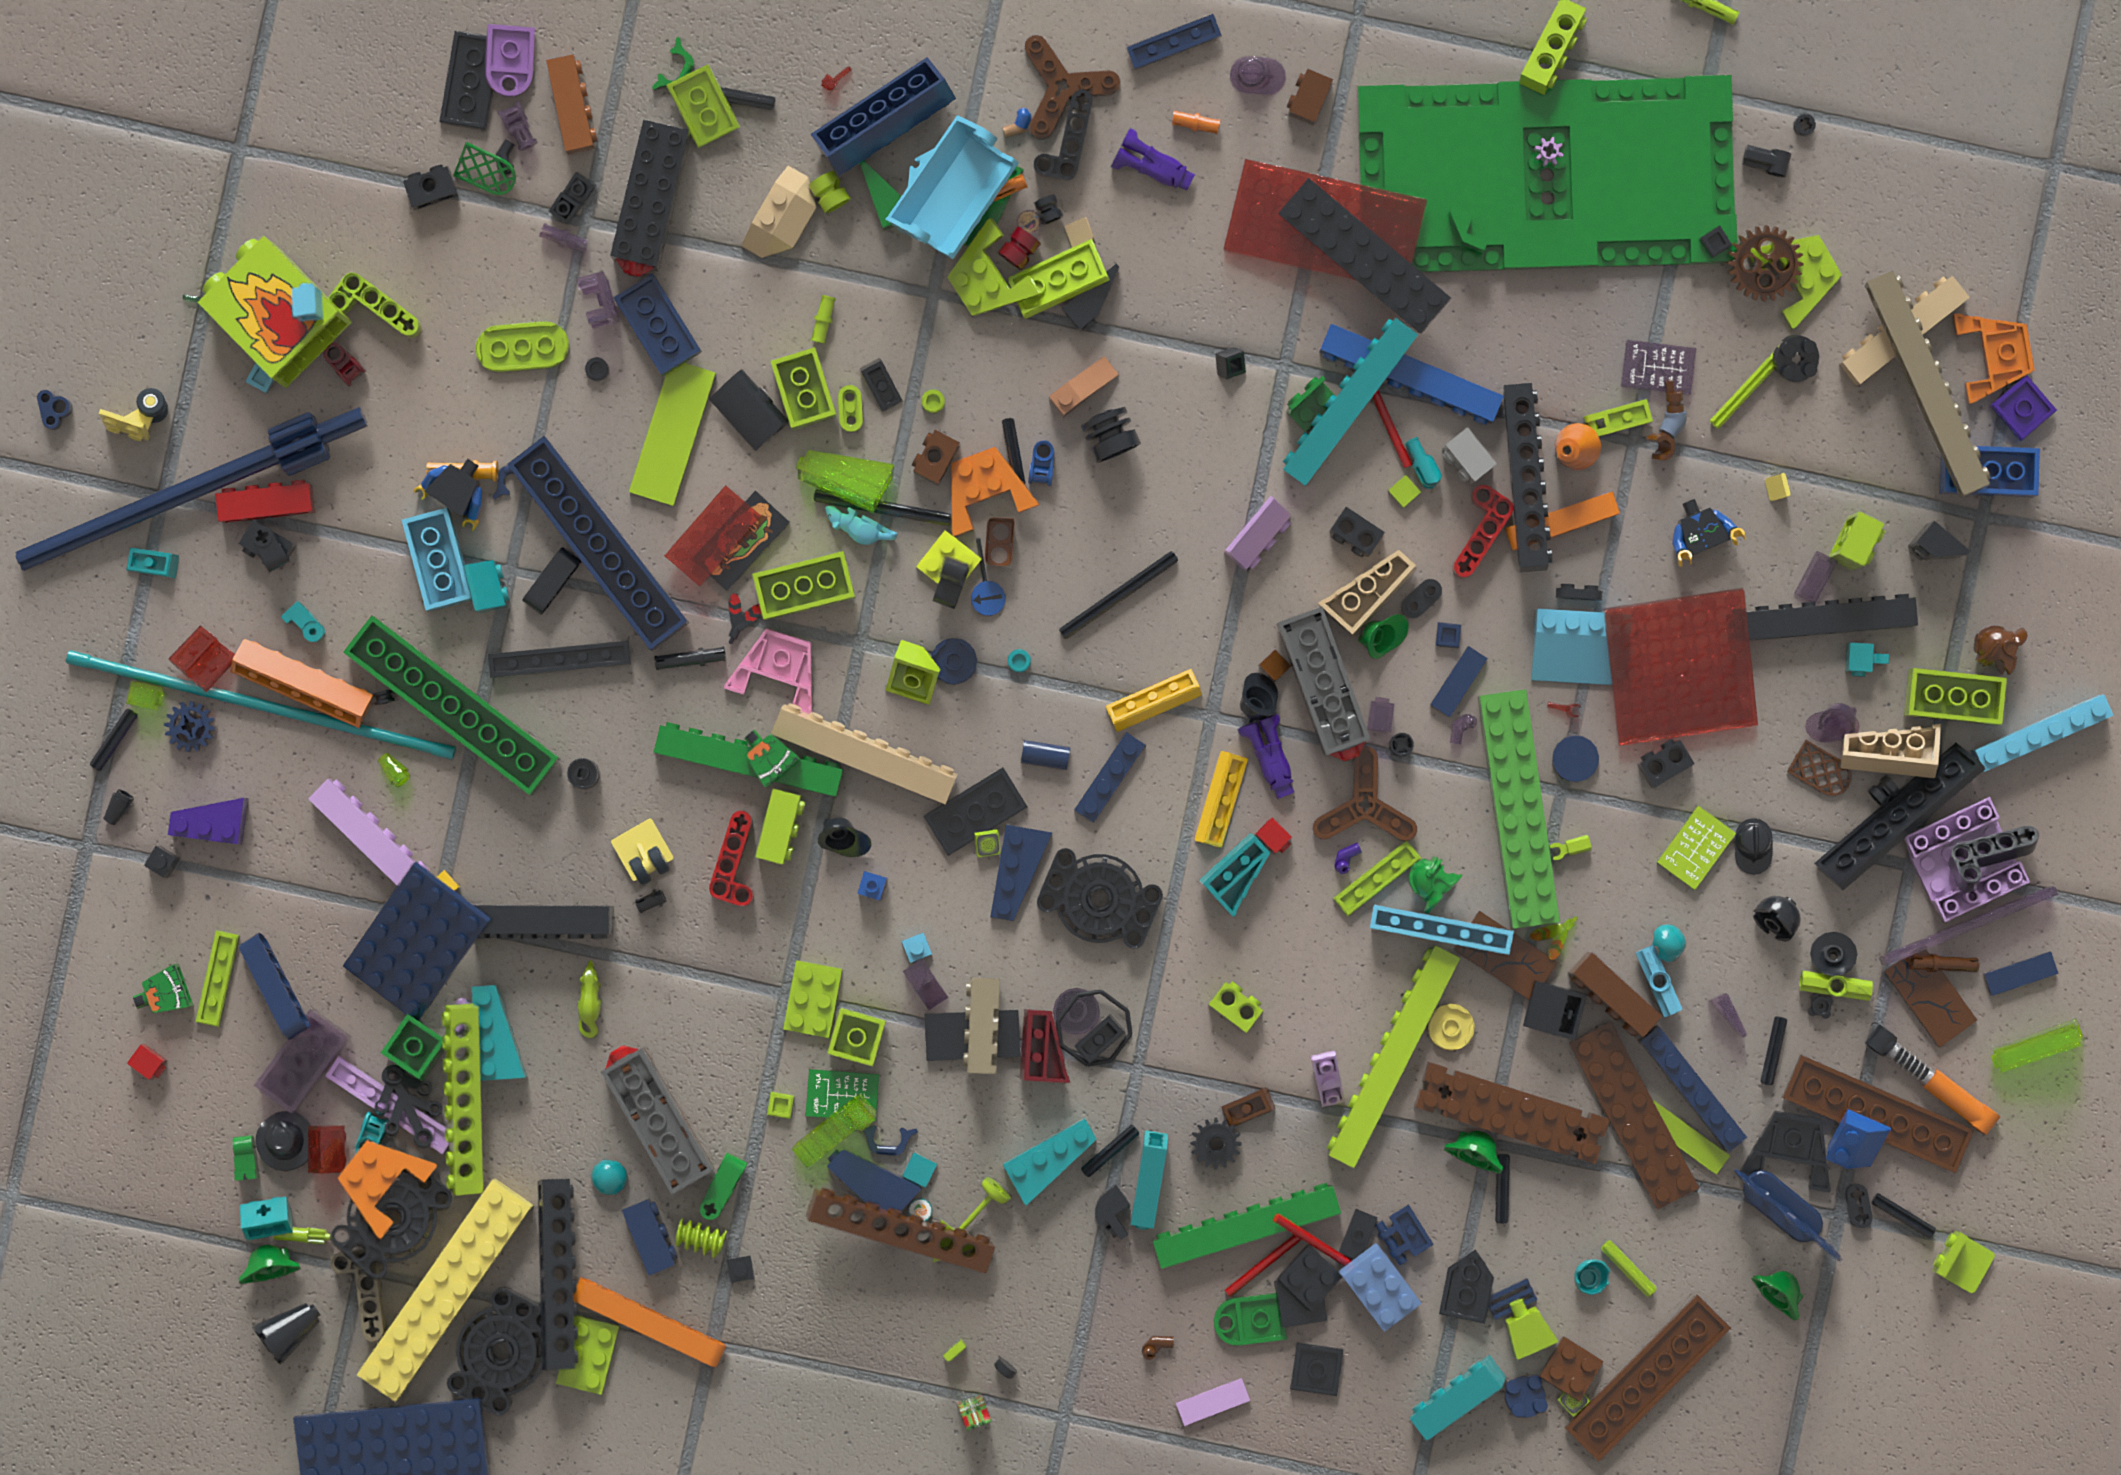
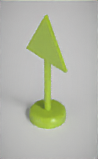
M985 1177L982 1181V1187L988 1196L959 1228L965 1230L992 1199L1000 1204H1006L1011 1198L1008 1192L992 1178ZM942 1219L940 1220V1223L945 1224L947 1229L955 1230ZM951 1238L942 1239L940 1246L947 1247L951 1243ZM965 1245L962 1252L973 1249V1245ZM933 1258V1263L939 1261L938 1259Z

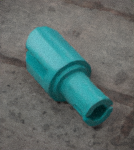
M1412 438L1405 443L1414 460L1412 468L1423 487L1433 489L1442 478L1441 471L1434 457L1426 454L1419 438Z

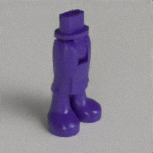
M1129 128L1121 147L1143 155V158L1141 160L1128 151L1119 148L1110 167L1119 170L1127 166L1138 170V173L1145 174L1163 185L1174 186L1175 189L1180 187L1187 191L1195 174L1186 170L1187 167L1183 166L1175 158L1157 151L1153 146L1143 143L1138 138L1137 132Z
M1277 713L1259 720L1269 743L1267 745L1263 743L1257 722L1242 726L1237 731L1241 737L1247 738L1254 748L1253 753L1258 758L1264 779L1271 786L1270 789L1274 790L1277 799L1294 793L1291 784L1294 781L1290 779L1292 778L1291 768L1283 752L1282 742H1280L1277 726L1280 723V716Z

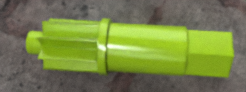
M293 1227L292 1233L273 1236V1239L325 1245L326 1241H330L331 1234H327L326 1229Z

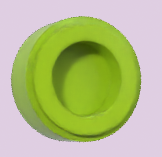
M928 390L922 396V407L931 414L940 412L945 405L943 394L938 390Z

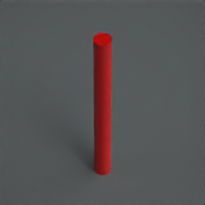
M1377 390L1372 396V400L1405 469L1411 466L1412 462L1380 392Z
M1275 1215L1273 1222L1344 1267L1352 1261L1282 1215Z
M1292 1235L1227 1287L1225 1292L1229 1297L1234 1295L1302 1239Z

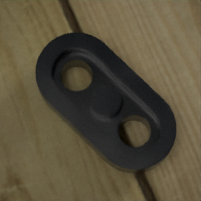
M1434 579L1424 580L1402 601V613L1410 619L1420 617L1440 598L1442 594L1440 583ZM1428 586H1432L1435 589L1433 595L1427 594L1426 588ZM1411 602H1415L1418 605L1416 611L1410 610L1409 604Z
M1561 584V588H1556L1555 598L1602 601L1603 591L1598 590V586L1584 585V589H1575V584Z

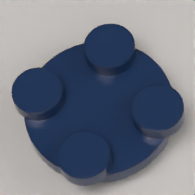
M1521 1376L1506 1383L1505 1402L1514 1417L1530 1418L1547 1410L1546 1395L1542 1386V1379L1539 1376Z

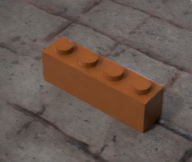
M574 54L546 60L566 153L573 154L595 149L594 142H598L595 128H590L589 120L593 119L590 105L586 106L584 97L588 96L585 82L581 83L579 74H583L581 60H576Z

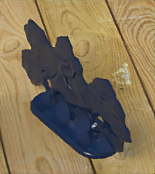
M1734 1169L1735 1174L1744 1182V1197L1753 1207L1792 1239L1805 1243L1814 1240L1829 1255L1841 1261L1840 1254L1833 1246L1819 1236L1823 1228V1220L1815 1208L1768 1171H1757L1747 1176L1745 1173Z

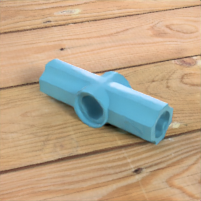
M1651 945L1635 952L1647 979V985L1652 990L1663 1017L1682 1010L1671 984L1670 976L1666 973L1655 946ZM1658 974L1662 975L1665 980L1660 988L1655 987L1653 984V978Z

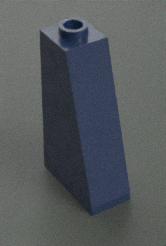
M845 1148L841 1152L836 1149L827 1159L830 1162L827 1167L864 1202L876 1203L883 1210L888 1211V1208L902 1211L922 1189L919 1185Z

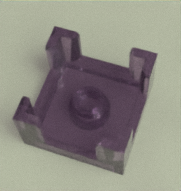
M601 271L576 278L578 287L582 289L584 295L599 291L596 295L600 307L603 306V308L586 313L589 325L595 329L620 322L610 283L605 272Z

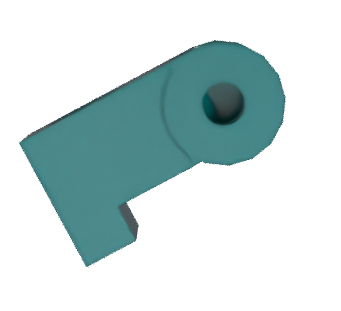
M300 601L293 604L281 616L287 624L294 621L302 630L304 638L310 642H319L325 636L323 625Z

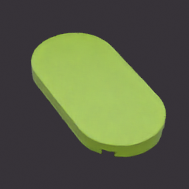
M548 321L495 325L487 328L476 341L475 351L480 363L492 372L502 373L549 369L558 366L565 360L569 352V339L560 326Z

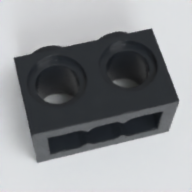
M1348 507L1344 508L1329 531L1333 534L1332 539L1342 545L1346 542L1352 546L1351 551L1361 558L1364 555L1370 556L1385 533ZM1343 521L1350 522L1352 532L1348 534L1343 533L1340 530V523ZM1362 534H1368L1371 537L1372 543L1370 546L1365 547L1360 544L1359 537Z
M1672 738L1660 745L1662 750L1654 754L1653 751H1650L1640 757L1642 762L1637 765L1651 788L1659 786L1695 764L1681 740L1674 742ZM1673 749L1679 751L1681 755L1677 763L1672 762L1669 758V753ZM1653 761L1659 763L1661 767L1657 775L1649 771V765Z

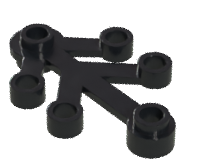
M389 1065L382 1072L381 1078L385 1086L380 1099L374 1106V1110L378 1115L386 1114L389 1109L388 1100L393 1089L395 1090L398 1099L390 1120L385 1124L384 1132L389 1136L397 1134L399 1129L398 1123L404 1110L415 1133L414 1144L421 1149L428 1148L433 1141V1134L429 1129L423 1128L414 1107L427 1111L431 1117H437L442 1111V1106L436 1101L429 1102L410 1095L404 1088V1086L417 1089L419 1095L428 1096L432 1090L430 1082L419 1081L405 1076V1072L400 1066ZM392 1073L398 1077L394 1081L389 1078V1075ZM422 1085L428 1086L429 1090L427 1092L421 1091L420 1087ZM384 1104L386 1106V1109L380 1111L377 1108V1105ZM437 1106L439 1111L437 1113L431 1112L430 1107ZM394 1125L396 1130L391 1132L387 1129V1126ZM425 1136L427 1138V1142L421 1143L419 1141V1137Z

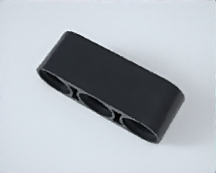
M561 547L525 594L522 601L542 615L582 561L567 549Z

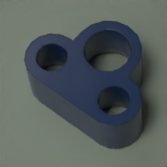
M42 390L37 395L44 426L51 430L59 429L62 425V419L72 413V403L62 396L56 397L53 392L48 390ZM48 394L50 396L49 401L43 402V396ZM58 401L66 403V409L62 413L55 411V404ZM51 417L55 418V423L53 425H49L48 420Z

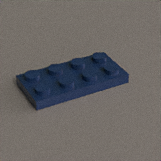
M653 273L613 297L662 377L702 353Z

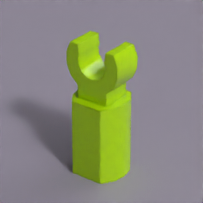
M1588 835L1566 840L1563 845L1560 843L1549 845V848L1557 847L1560 850L1559 855L1552 857V860H1560L1565 854L1572 856L1592 850Z

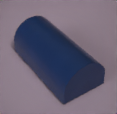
M1024 740L1021 763L1067 770L1070 747Z

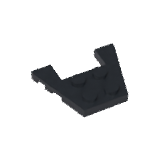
M1774 1110L1741 1167L1740 1172L1749 1176L1753 1172L1763 1171L1765 1157L1812 1165L1808 1188L1830 1193L1831 1187L1822 1120Z

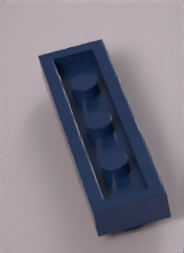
M1214 14L1127 46L1126 49L1134 70L1220 38L1222 34Z
M1126 732L1074 810L1094 823L1145 747V744Z

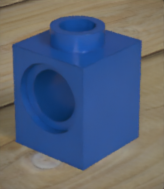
M864 871L857 894L881 900L887 878Z

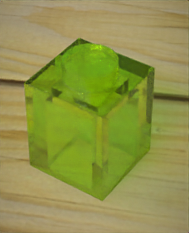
M131 681L126 704L158 711L159 706L162 707L164 703L165 693L162 692V687Z

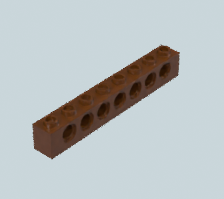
M822 1188L821 1191L814 1189L805 1215L810 1222L987 1273L995 1249L994 1244L987 1236L977 1234V1237L968 1235V1231L961 1228H955V1230L947 1229L945 1224L933 1221L932 1224L924 1222V1218L911 1214L910 1217L901 1215L902 1212L897 1209L888 1208L887 1211L880 1209V1205L870 1201H866V1204L857 1202V1198L850 1195L840 1197L836 1196L834 1191ZM832 1205L840 1206V1210L836 1214L828 1213L829 1208ZM860 1211L863 1213L861 1219L857 1221L851 1220V1215L854 1212ZM877 1218L885 1219L881 1227L873 1226ZM904 1224L907 1226L904 1233L897 1234L895 1232L899 1225ZM922 1231L929 1232L927 1239L918 1240L919 1233ZM951 1238V1243L947 1247L940 1246L942 1239ZM965 1245H973V1250L970 1253H962Z

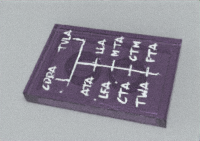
M1626 340L1620 387L1666 392L1665 381L1674 379L1675 391H1683L1684 395H1691L1696 348Z

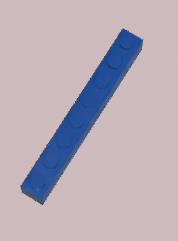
M1331 323L1319 352L1323 353V358L1335 362L1336 359L1345 363L1344 366L1346 368L1356 371L1353 369V366L1360 357L1365 359L1370 351L1367 350V347L1372 340ZM1405 354L1385 379L1391 387L1400 389L1402 386L1409 389V394L1418 398H1422V395L1431 399L1430 402L1439 407H1443L1445 404L1453 408L1452 412L1461 416H1465V414L1474 417L1473 420L1482 425L1493 423L1504 397L1501 394Z

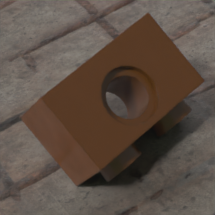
M934 430L933 434H927L922 444L925 446L922 455L917 453L911 466L915 467L913 470L915 474L939 486L960 446V442ZM934 450L941 453V459L936 463L928 460V454Z

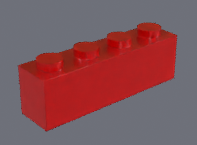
M305 480L291 481L292 485L282 486V482L269 483L268 488L259 489V485L245 486V490L236 491V488L221 489L222 493H215L218 522L229 523L315 513L312 485L306 483Z

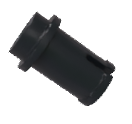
M654 889L653 893L635 900L641 914L658 905L662 907L663 903L667 902L661 889Z

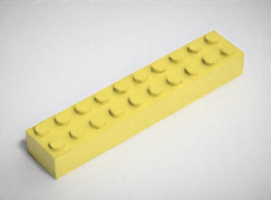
M493 1179L357 1375L396 1402L534 1205L497 1179Z

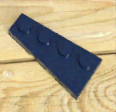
M1006 825L990 917L1014 921L1052 832Z

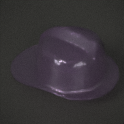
M1247 56L1238 59L1232 65L1230 80L1233 86L1240 92L1269 95L1280 91L1284 86L1286 73L1282 64L1275 59Z
M1843 703L1832 704L1827 710L1815 713L1806 720V732L1814 740L1824 743L1844 739L1845 734L1858 733L1860 725L1856 719L1857 710L1855 707H1850Z

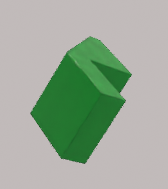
M1451 207L1448 215L1460 244L1483 254L1488 241L1467 233L1474 215Z

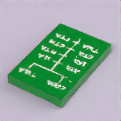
M809 1069L805 1116L876 1121L879 1074Z

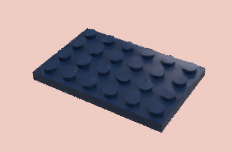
M415 861L345 961L343 967L405 1015L409 1014L419 1021L491 918Z

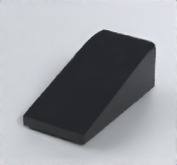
M881 358L860 368L882 412L903 401Z
M1109 1014L1074 1047L1090 1064L1123 1035L1125 1029Z

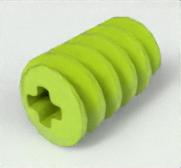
M682 1217L677 1229L675 1244L676 1247H680L684 1242L685 1250H688L693 1245L695 1253L702 1248L703 1255L705 1256L711 1250L712 1258H716L721 1253L727 1231L722 1236H719V1228L710 1233L709 1225L702 1231L701 1223L699 1222L692 1228V1220L683 1225Z

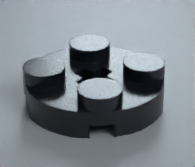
M1802 335L1785 337L1779 348L1776 347L1773 353L1775 371L1790 382H1802L1809 377H1813L1817 373L1819 364L1817 344ZM1798 352L1800 361L1796 364L1792 362V358Z

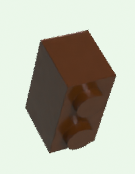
M1308 68L1305 74L1300 73L1295 85L1299 87L1296 96L1291 94L1286 106L1290 109L1288 115L1314 126L1333 79Z

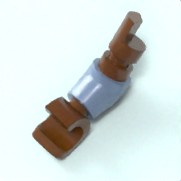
M1674 379L1665 381L1666 401L1669 402V405H1666L1667 411L1664 412V420L1659 429L1660 434L1653 433L1646 438L1649 442L1658 443V449L1652 453V459L1668 460L1673 456L1675 452L1674 439L1686 424L1687 411L1684 410V405L1681 404L1683 391H1675Z

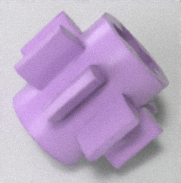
M1554 137L1548 142L1542 138L1540 140L1542 147L1535 146L1534 148L1535 151L1539 152L1535 160L1541 159L1544 161V167L1548 162H1552L1555 166L1557 164L1555 158L1563 157V154L1559 152L1562 143L1558 145L1554 143ZM1547 147H1550L1551 152L1554 153L1550 157H1547L1546 152L1543 151Z

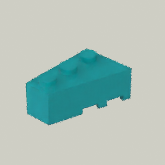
M1249 833L1201 877L1199 881L1234 918L1238 907L1246 897L1251 884L1258 876L1270 852L1255 835Z

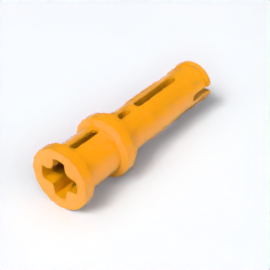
M473 461L479 465L472 476L473 479L476 481L479 479H492L493 482L498 481V461H493V463ZM427 462L426 468L435 469L442 465L449 466L452 464L461 469L463 464Z

